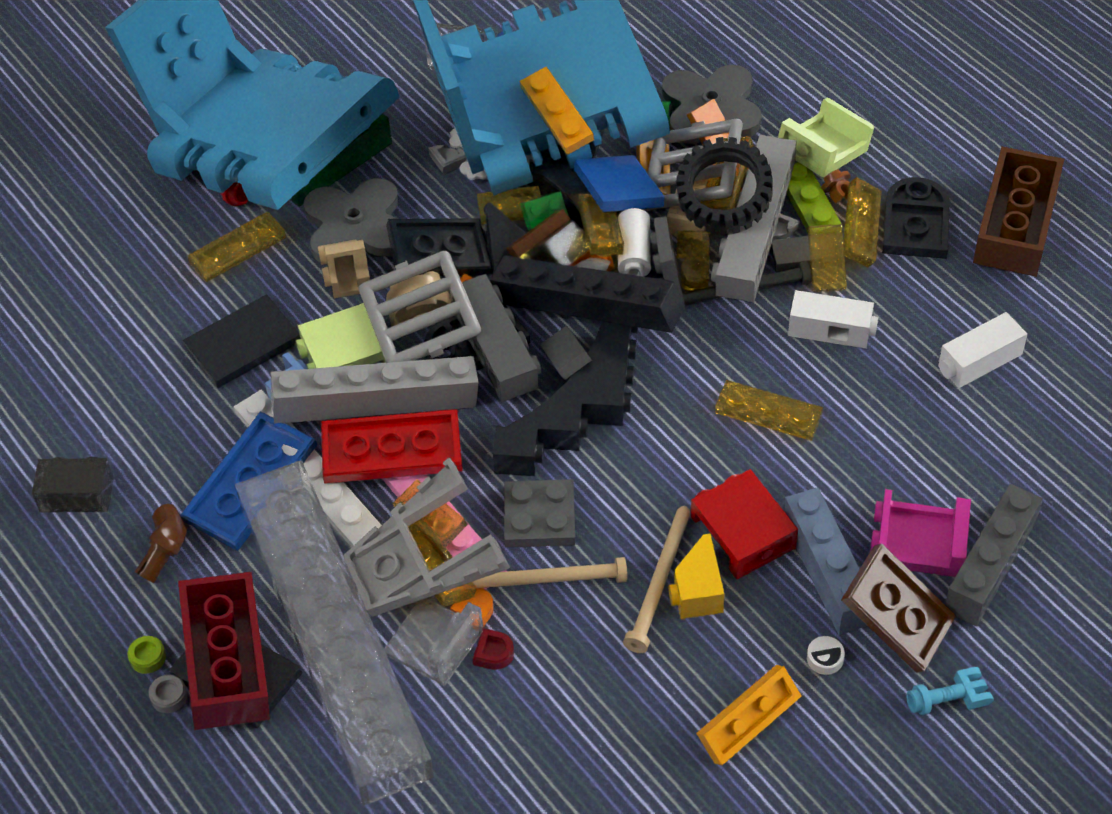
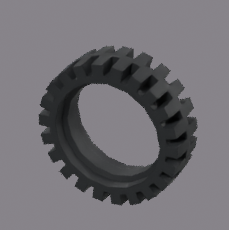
M717 137L716 144H712L710 139L703 142L702 149L698 145L692 148V155L687 153L683 158V164L680 163L678 168L676 186L680 207L685 212L686 218L690 222L694 220L695 226L700 229L705 226L706 231L709 233H714L715 229H719V234L727 235V229H732L733 234L739 233L741 226H744L746 230L752 227V221L755 220L758 223L762 219L763 212L766 213L769 209V202L772 201L773 178L770 164H768L764 154L760 155V150L755 145L750 148L749 142L743 139L740 144H737V138L729 137L728 143L724 142L723 137ZM725 161L739 163L749 168L755 175L756 190L752 198L740 207L729 210L711 209L701 204L695 197L693 191L694 180L700 171L711 164Z

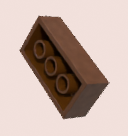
M1001 146L973 259L974 264L1037 277L1065 159Z

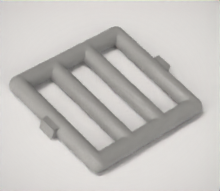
M736 118L705 124L704 121L692 123V127L671 130L669 135L654 139L648 175L658 188L676 185L678 171L660 174L663 165L683 162V158L687 153L692 155V148L665 152L666 144L729 133L728 141L729 137L737 138V144H740L743 128L742 121ZM724 161L722 164L710 165L700 171L694 181L721 177L720 186L693 190L698 201L704 202L731 196L737 163ZM677 193L664 195V207L644 210L651 211L680 206Z
M441 251L409 265L405 261L395 265L396 270L364 282L359 286V293L386 363L415 361L427 355L434 358L444 354L443 349L477 336L481 332L475 312L451 255L447 251ZM441 266L445 278L383 303H377L374 292ZM451 289L455 302L387 329L383 316ZM461 314L465 326L399 353L396 352L392 341Z

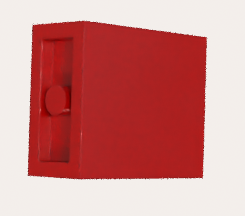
M751 469L740 475L734 474L727 478L724 483L710 490L705 489L691 499L692 520L695 523L702 521L729 556V570L737 580L796 549L798 528Z

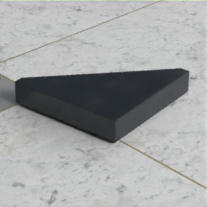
M489 201L483 208V211L486 215L488 253L491 256L492 272L494 274L503 256H511L506 248L526 233Z

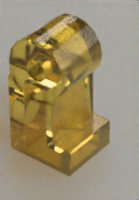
M677 230V258H685L681 264L682 288L685 291H692L708 287L709 232Z

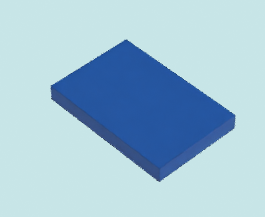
M634 155L575 160V172L602 212L624 211L631 208L650 209L664 207L665 196Z

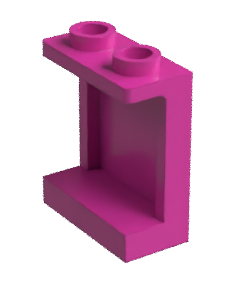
M885 489L883 501H876L874 522H880V530H873L870 551L875 545L882 543L910 571L956 577L967 556L971 499L957 497L955 508L949 509L892 501V490Z

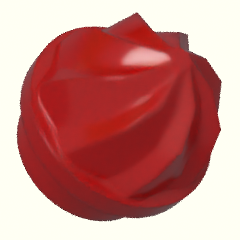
M238 181L234 182L223 193H220L222 199L230 206L244 205L249 201L242 188V184L238 183Z

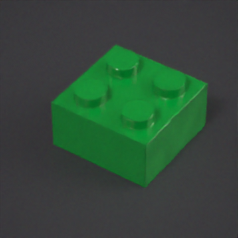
M561 191L520 203L528 231L555 211L563 209L567 214ZM570 220L548 237L572 230Z

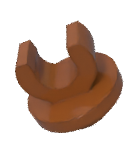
M837 169L823 179L825 183L821 188L824 193L829 192L831 199L835 203H839L844 197L848 200L856 193L855 187L848 181L851 177L848 171L841 172Z

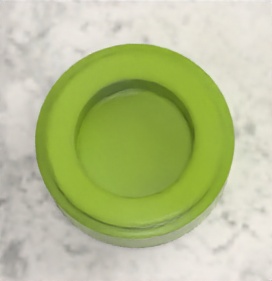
M142 636L134 640L128 648L127 656L129 662L138 673H153L159 670L165 663L166 652L164 646L156 637Z

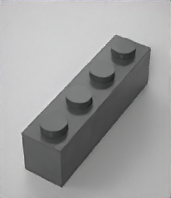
M486 274L462 282L481 327L480 334L468 340L500 401L504 402L539 389L538 375L541 374L539 361L535 355L530 356L527 351L528 343L522 331L517 332L515 329L514 316L509 307H503L502 295L496 284L491 285ZM450 289V298L452 303L455 302V299ZM461 314L456 315L462 327L465 326Z
M1009 484L949 587L945 605L957 618L976 627L978 626L1033 529L1043 498L1013 484Z

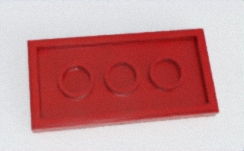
M457 409L321 421L324 484L438 474L445 467L443 462L449 457L456 465L458 471H463Z

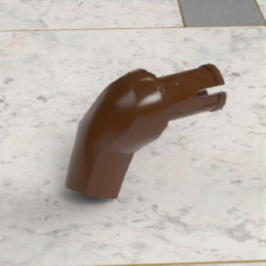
M163 504L154 511L152 519L155 530L149 537L151 546L134 571L152 583H155L169 557L178 555L186 536L187 529L176 507L172 504Z

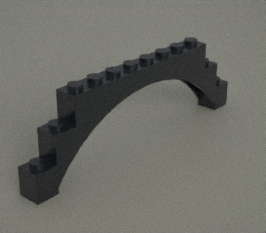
M539 151L543 161L542 165H533L534 195L545 196L561 191L568 217L581 230L591 246L600 240L608 244L615 268L610 272L619 273L618 216L622 211L602 212L574 168H570L565 152H560L561 158L554 160L549 151ZM602 321L596 339L588 352V356L592 361L576 371L557 392L529 414L506 427L496 426L493 447L494 474L535 476L537 463H543L544 449L579 451L581 438H587L588 424L623 426L624 413L631 412L632 393L626 392L627 386H633L634 366H629V359H636L637 340L631 339L632 333L638 334V327Z

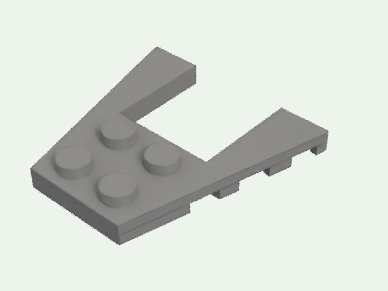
M450 457L443 462L445 467L432 479L428 476L417 486L419 491L404 505L399 503L390 512L392 517L379 529L374 526L341 557L366 611L372 617L510 568L497 541L490 534L432 571L429 570L408 526L468 490Z

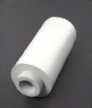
M631 208L622 211L618 216V271L622 274L645 277L651 270L650 216L644 210Z

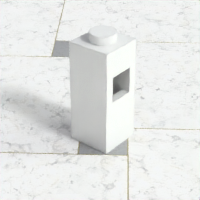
M795 290L788 336L867 349L869 336L876 335L879 317L872 316L874 302Z
M1005 312L942 345L938 365L940 371L945 378L951 379L958 388H961L1021 356L1027 333Z

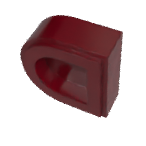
M483 628L473 656V665L492 670L507 667L514 658L513 641L505 633Z

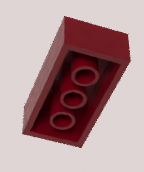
M252 572L178 581L194 730L270 720Z

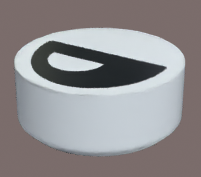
M821 636L809 644L807 662L810 668L819 674H833L842 667L845 651L837 639Z

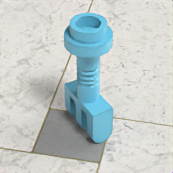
M978 667L958 670L953 678L956 683L954 685L928 690L924 684L913 686L912 690L908 691L906 695L911 712H918L920 715L929 714L932 705L963 698L968 710L987 706L994 701V698L990 692L982 693L988 689V686L984 679L977 680L982 676Z

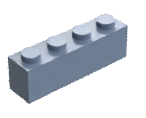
M819 488L785 497L784 512L798 528L796 549L838 635L866 627L867 625L841 601L860 569Z

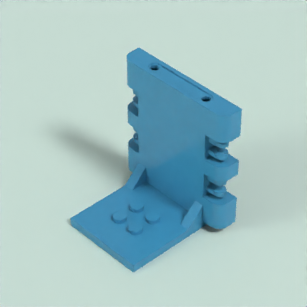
M138 0L105 27L159 133L151 141L147 150V157L154 172L182 181L193 170L197 169L206 188L223 193L234 182L238 181V183L242 184L249 202L276 210L280 209L301 188L305 187L319 171L359 134L368 129L371 123L400 97L394 81L390 78L361 71H355L349 76L344 77L334 65L312 61L302 67L294 56L267 49H258L251 54L236 40L218 0Z
M413 0L438 82L472 175L485 171L493 196L533 182L526 159L527 155L531 154L535 166L542 165L543 159L539 151L549 148L550 155L554 160L561 158L557 147L559 142L523 92L519 82L546 66L593 132L594 146L602 144L599 130L607 127L613 140L620 138L616 125L621 123L630 148L670 134L665 109L619 0H571L574 11H570L567 2L563 1L559 3L561 15L553 18L552 12L548 7L541 9L545 20L542 22L534 4L512 11L516 31L512 30L509 21L502 23L504 35L495 37L491 27L484 29L487 38L485 42H482L476 25L440 36L428 1ZM589 143L568 155L565 153L570 168H574L575 160L592 158Z

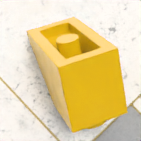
M711 534L702 535L676 567L674 584L669 585L671 605L678 606L681 619L723 613L725 594Z

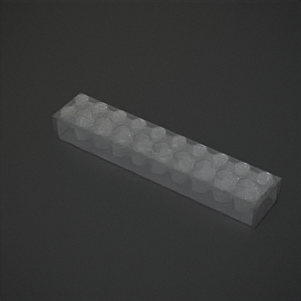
M302 460L235 484L241 509L362 805L365 806L434 778L430 754Z

